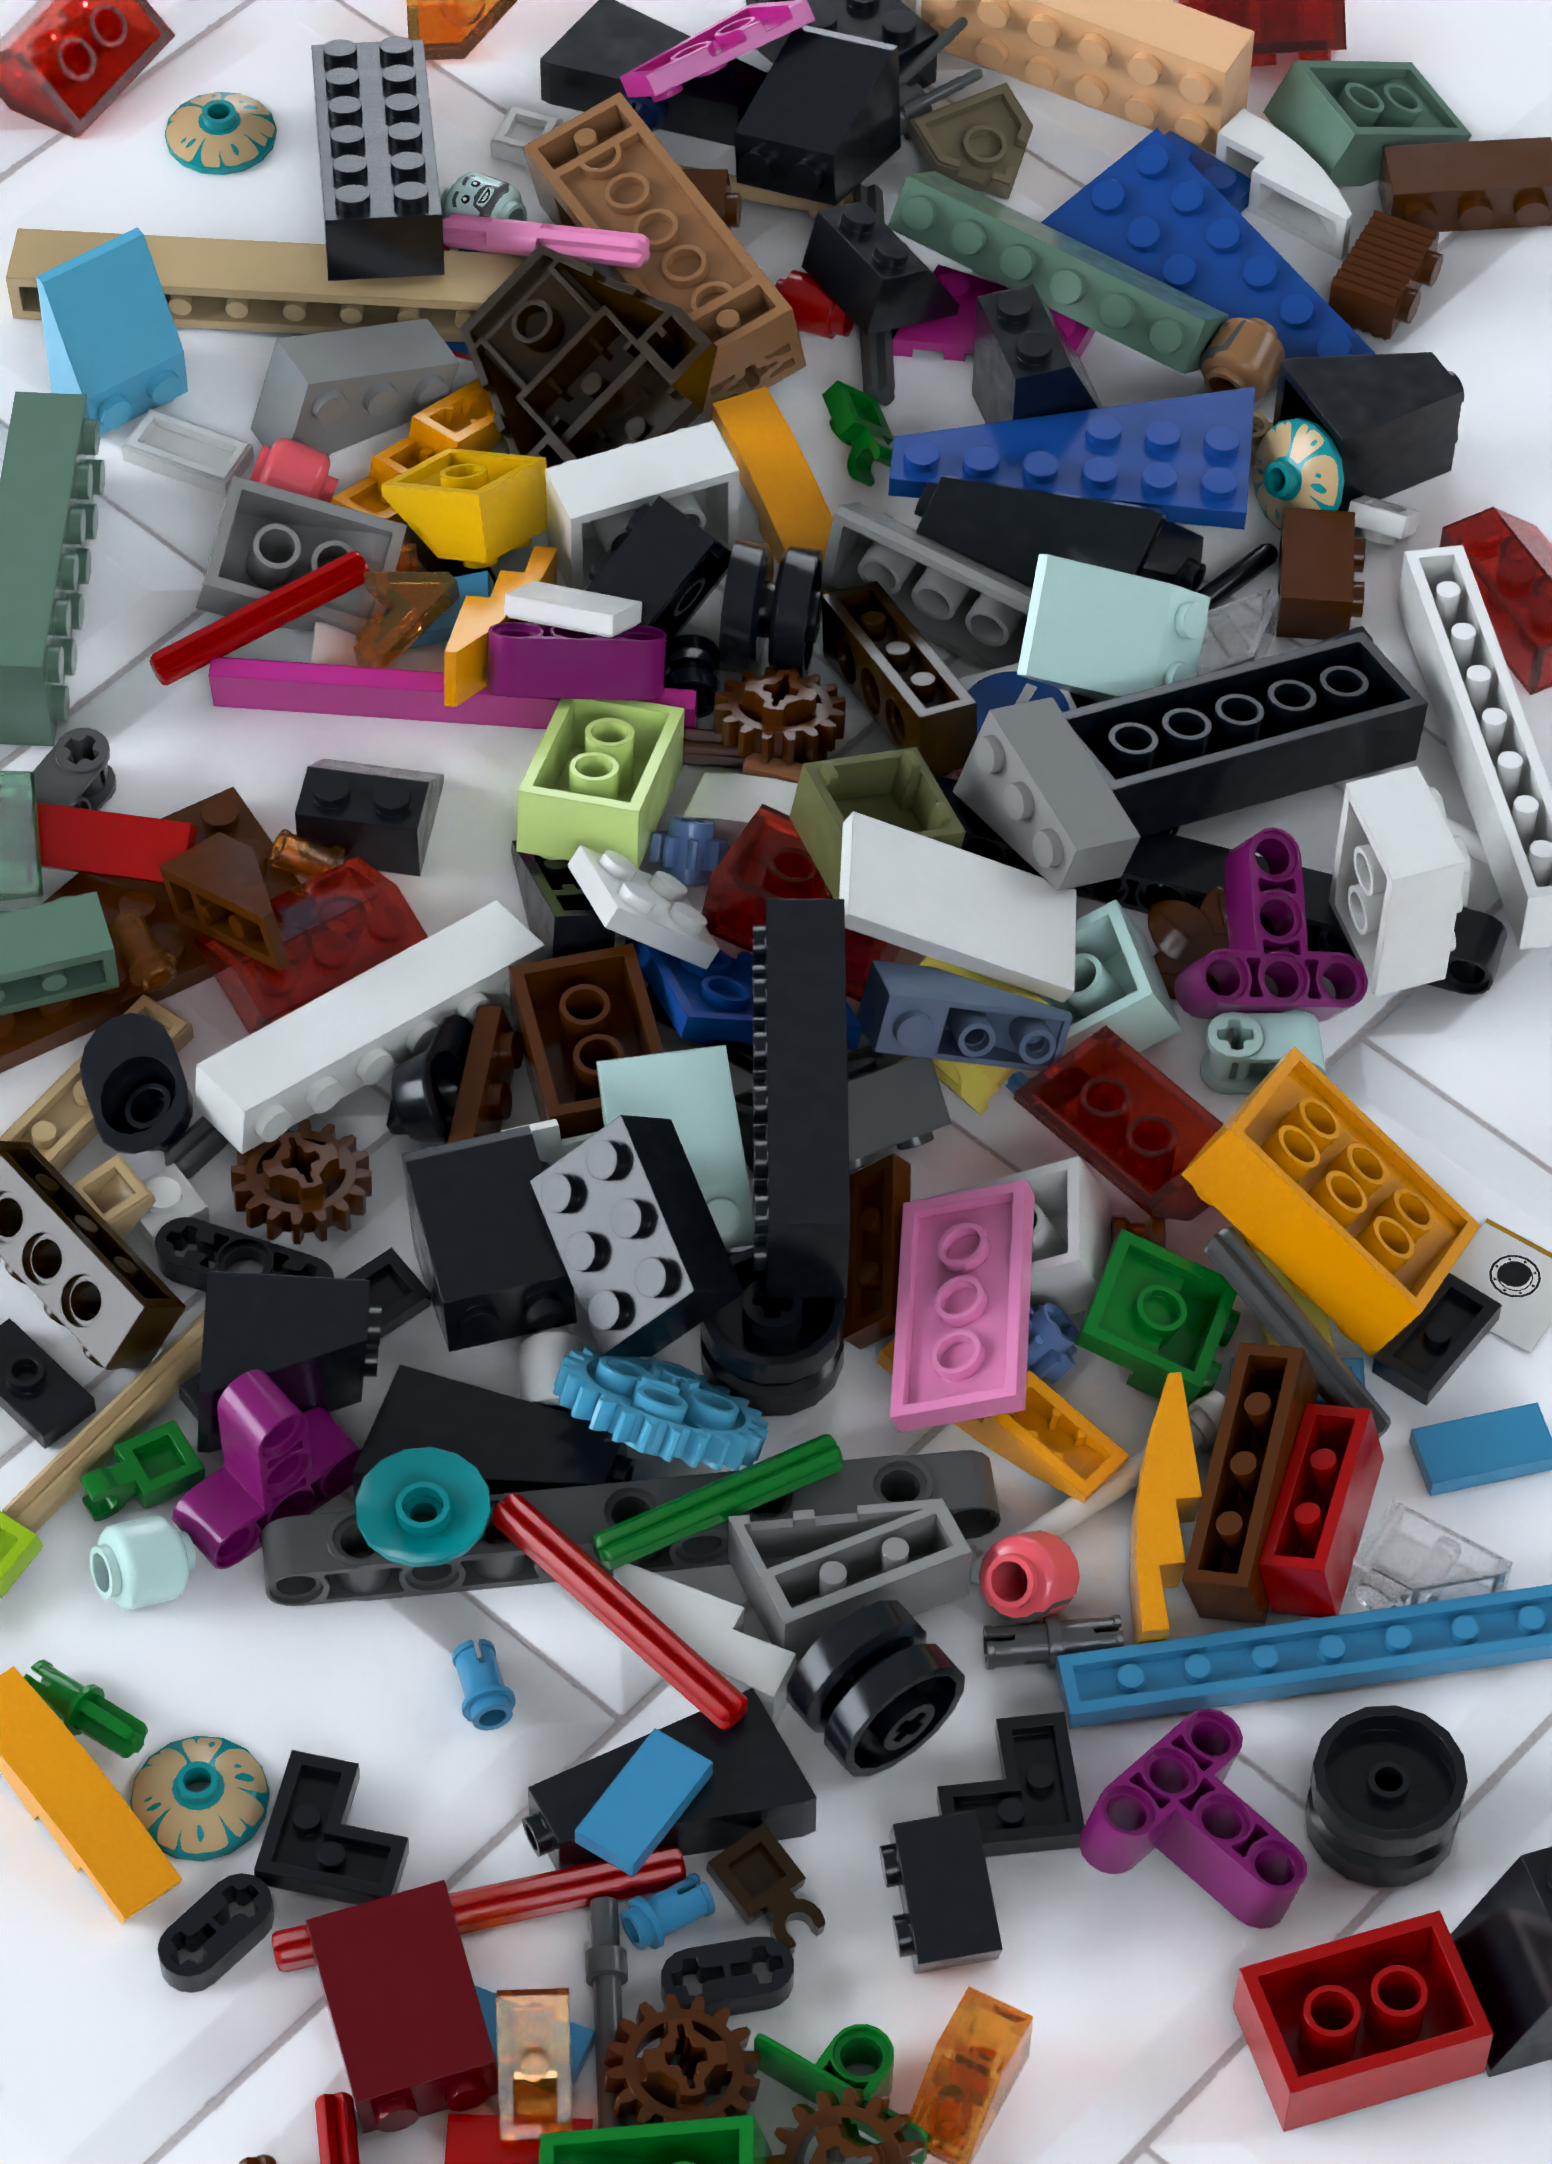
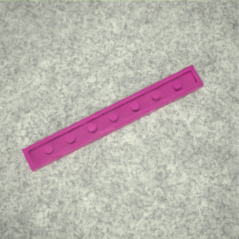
M216 657L210 661L208 674L214 706L547 729L561 699L505 697L495 695L485 687L457 707L444 706V672ZM664 688L663 696L659 698L639 700L685 708L684 727L697 728V691Z

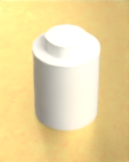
M557 1327L539 1330L534 1335L525 1339L520 1347V1399L571 1413L572 1409L558 1404L560 1397L553 1394L554 1383L564 1355L569 1356L570 1351L573 1349L583 1353L584 1347H586L585 1343L569 1331Z

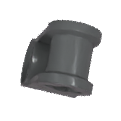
M76 728L66 732L59 738L56 745L35 770L19 783L11 799L99 811L112 798L116 791L117 783L112 767L107 764L110 759V746L106 737L98 730L91 728Z

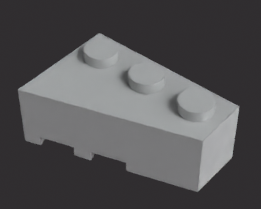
M428 318L278 338L275 342L250 429L261 445L272 447L278 439L289 438L330 455L411 422L413 415L448 396L451 393L460 362Z
M1053 697L989 710L953 792L1057 891L1120 878L1141 836Z
M943 1498L857 1505V1513L815 1516L814 1509L793 1511L792 1518L751 1522L750 1515L728 1516V1560L772 1644L796 1653V1661L801 1660L811 1646L836 1623L859 1608L880 1600H898L914 1616L969 1594L972 1550Z

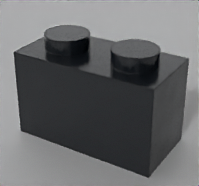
M976 1810L892 1824L889 1833L890 1844L879 1846V1853L886 1888L899 1887L903 1914L892 1915L893 1931L899 1958L911 1956L915 1974L998 1959L1003 1949Z

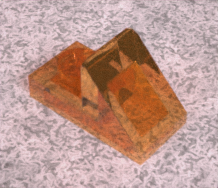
M365 572L363 578L366 589L389 613L385 617L381 613L376 614L357 633L355 639L358 643L353 647L357 664L360 667L388 668L460 598L457 580L449 572Z
M569 1988L497 1990L496 2023L500 2140L540 2139V2134L573 2131V2048L571 2047Z

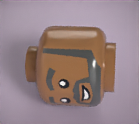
M1260 318L1227 319L1219 327L1201 354L1199 367L1204 378L1205 387L1210 393L1255 387L1254 402H1256L1267 393L1279 374L1280 362L1285 360L1286 354L1281 341L1277 337L1276 330L1268 322Z

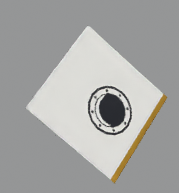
M1487 1218L1449 1273L1502 1304L1499 1320L1490 1329V1332L1531 1353L1552 1324V1253Z

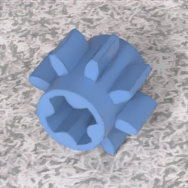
M669 817L667 831L658 830V833L652 832L649 862L661 863L663 872L675 877L682 884L708 885L710 871L719 872V869H725L728 840L715 838V822L692 817Z
M1046 1303L1043 1306L1037 1304L1033 1309L1030 1307L1027 1372L1031 1370L1040 1379L1045 1376L1054 1384L1076 1365L1071 1356L1078 1351L1077 1347L1074 1346L1078 1330L1070 1317L1061 1308L1052 1303Z

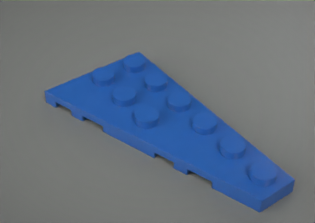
M1158 128L1041 222L1228 314V319L1238 317L1247 319L1260 318L1268 322L1276 330L1277 337L1283 345L1286 354L1285 360L1300 357L1376 354Z
M1255 387L894 436L888 496L920 498L929 482L937 485L941 476L951 475L1159 508L1169 513L1166 522L1245 530Z

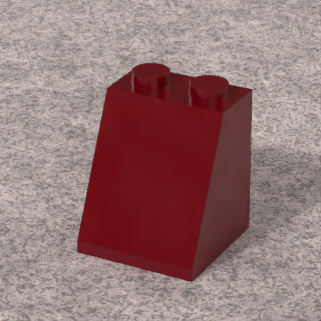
M445 1880L305 1920L322 1991L363 2134L375 2130L382 2132L400 2131L413 2125L419 2117L446 2109L457 2112L467 2111L480 2106L488 2097L502 2093L496 2060Z

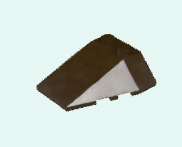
M541 244L460 327L481 387L488 392L496 413L493 419L497 430L504 436L510 454L545 457L547 468L560 465L569 460L581 459L616 449L625 444L637 443L674 432L681 428H687L703 412L718 349L714 342L680 307L667 301H660L641 292L630 284L616 281L588 265Z

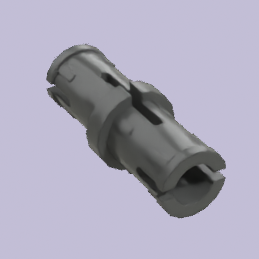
M1054 1614L1045 1616L1043 1622L993 1627L991 1625L983 1626L984 1654H987L985 1657L987 1670H994L999 1667L1047 1663L1049 1670H1055L1056 1658L1059 1655L1124 1646L1123 1630H1119L1122 1627L1121 1617L1119 1614H1115L1110 1617L1060 1621L1059 1615Z

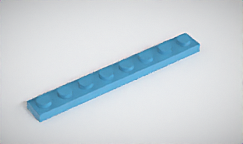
M1552 1584L1059 1655L1056 1658L1055 1670L1068 1727L1071 1729L1552 1658Z

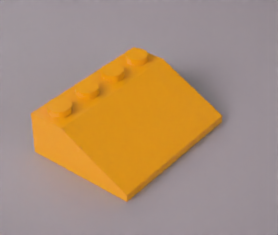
M1295 1046L1278 1062L1219 1128L1181 1174L1193 1186L1196 1194L1205 1203L1220 1211L1241 1232L1242 1237L1249 1246L1262 1252L1288 1277L1289 1282L1297 1292L1310 1298L1335 1322L1338 1330L1345 1338L1357 1343L1371 1357L1422 1313L1481 1226Z

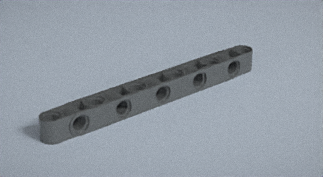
M974 1450L842 1460L843 1467L840 1471L740 1514L750 1515V1521L753 1522L792 1518L793 1511L814 1509L815 1516L857 1513V1505L892 1503L889 1501L892 1499L916 1501L943 1498L965 1540L982 1537L991 1533L999 1526L1001 1521L990 1458L984 1453ZM737 1471L514 1493L522 1495L602 1567L593 1549L592 1537L595 1533ZM510 1493L490 1495L491 1516L483 1537L465 1555L437 1566L411 1567L388 1561L368 1546L357 1527L356 1508L348 1511L280 1518L268 1523L263 1528L261 1534L266 1595L269 1600L284 1606H304L354 1600L372 1601L552 1583L556 1581L494 1526L492 1511L496 1504ZM760 1512H772L776 1514V1516L759 1517L755 1514ZM420 1515L414 1521L428 1522L435 1518L430 1515ZM728 1520L632 1561L630 1564L651 1572L731 1565L728 1560ZM494 1538L508 1540L507 1542L501 1544H490L486 1542ZM361 1551L373 1553L363 1558L351 1556ZM605 1570L612 1577L614 1576L613 1570Z

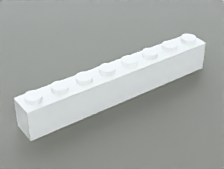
M1463 545L1404 551L1397 605L1519 950L1552 946V787Z

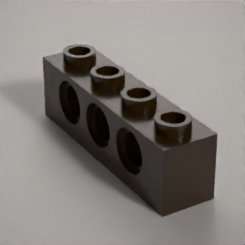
M878 581L821 595L823 656L896 749L917 747L934 777L945 776L952 771L964 768L977 739V703Z
M0 1141V1257L6 1262V1271L14 1279L27 1285L44 1303L43 1308L46 1314L58 1324L65 1326L83 1345L85 1356L91 1362L107 1370L146 1368L157 1354L186 1306L31 1142Z

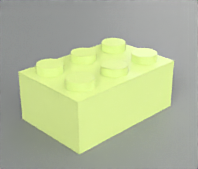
M561 698L517 790L516 852L539 855L548 860L570 861L581 845L600 854H603L605 850L618 852L634 863L639 870L651 842L652 832L656 831L683 769L685 708L639 700Z

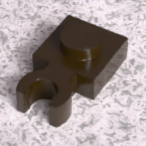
M765 1823L708 1861L707 1873L744 1922L749 1925L764 1914L771 1923L770 1937L781 1941L789 1948L791 1954L794 1953L797 1944L786 1931L785 1925L792 1920L805 1922L816 1937L823 1932L826 1923L821 1910L814 1903L805 1899H797L793 1894L804 1886L806 1877Z

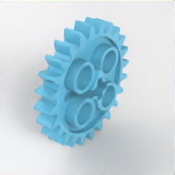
M584 1347L583 1353L573 1349L570 1351L569 1356L564 1355L554 1383L553 1394L560 1397L558 1404L572 1409L571 1416L573 1418L591 1421L589 1429L608 1431L613 1434L612 1441L616 1443L624 1442L640 1453L659 1456L668 1462H671L673 1457L680 1458L693 1468H697L699 1462L716 1471H720L722 1465L738 1471L741 1465L749 1467L753 1465L754 1460L758 1461L769 1432L767 1430L769 1423L760 1419L761 1411L748 1407L749 1400L730 1396L729 1388L708 1383V1376L697 1375L682 1365L661 1361L655 1356L645 1360L640 1357L601 1356L599 1351L590 1347Z

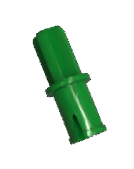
M45 1659L39 1660L31 1666V1670L42 1677L40 1682L25 1674L24 1678L55 1712L59 1719L64 1721V1725L73 1736L83 1733L122 1758H129L132 1754L139 1753L143 1748L144 1739L148 1733L146 1724L106 1700L102 1688L95 1684L87 1686L80 1684L54 1668L53 1664Z

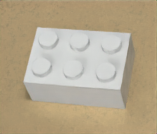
M714 421L689 428H681L668 434L633 444H625L616 449L577 460H569L560 465L545 469L548 547L558 548L557 568L567 587L586 590L592 582L588 579V576L594 564L607 551L612 550L615 553L629 535L626 531V526L634 513L647 502L653 504L659 496L687 515L732 551L735 540L739 539L740 470Z
M1418 765L1348 782L1345 785L1329 903L1356 959L1360 961L1365 969L1368 984L1374 997L1445 979L1450 952L1456 948L1454 927L1456 915L1463 909L1461 887L1463 875L1468 873L1470 869L1469 854L1463 839L1459 835H1452L1445 821L1446 813L1443 799L1435 787H1428Z

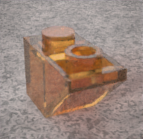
M968 1986L936 2044L909 2115L912 2118L911 2122L920 2126L928 2134L927 2154L948 2164L972 2163L1030 2056L1034 2016Z

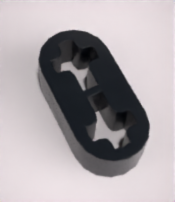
M239 1873L229 1875L213 1886L166 1929L160 1937L157 1950L162 1976L169 1986L178 1991L188 1993L207 1989L215 1984L266 1937L272 1929L275 1917L271 1891L266 1883L251 1874ZM253 1901L255 1915L249 1918L243 1913H238L230 1919L229 1904L235 1902L244 1907ZM202 1947L204 1957L202 1963L197 1964L195 1961L188 1959L179 1965L177 1951L184 1948L193 1953Z
M751 1937L686 1948L675 1952L669 1957L661 1970V1999L665 2004L667 1994H674L679 2001L680 2009H690L696 1996L689 1995L686 1986H683V1976L696 1974L698 1982L703 1984L702 1994L698 1996L704 1997V2013L714 2016L723 2007L731 2010L730 2016L768 2010L781 2005L789 1998L794 1986V1958L788 1947L781 1941L771 1937ZM758 1962L766 1963L768 1971L773 1972L772 1982L759 1984L756 1974H752L753 1964Z

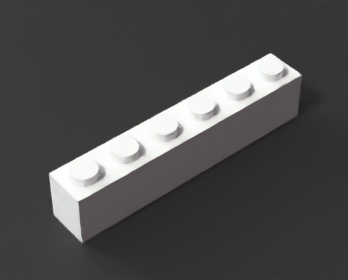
M495 900L198 1063L196 1068L194 1107L241 1154L263 1142H272L278 1139L279 1136H282L288 1128L315 1113L320 1114L328 1111L340 1099L359 1088L378 1083L399 1064L427 1050L432 1036L443 1018L457 1014L467 1018L474 1026L478 1006H502L504 1008L511 1004L509 966L543 960L545 944L498 900Z

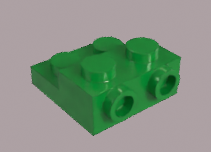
M1121 1229L1113 1241L1074 1344L1131 1370L1126 1384L1159 1400L1168 1373L1181 1372L1188 1408L1196 1396L1201 1398L1213 1390L1217 1382L1222 1364L1213 1359L1218 1346L1225 1348L1228 1345L1240 1320L1241 1313L1232 1309L1237 1293L1223 1275L1127 1230Z

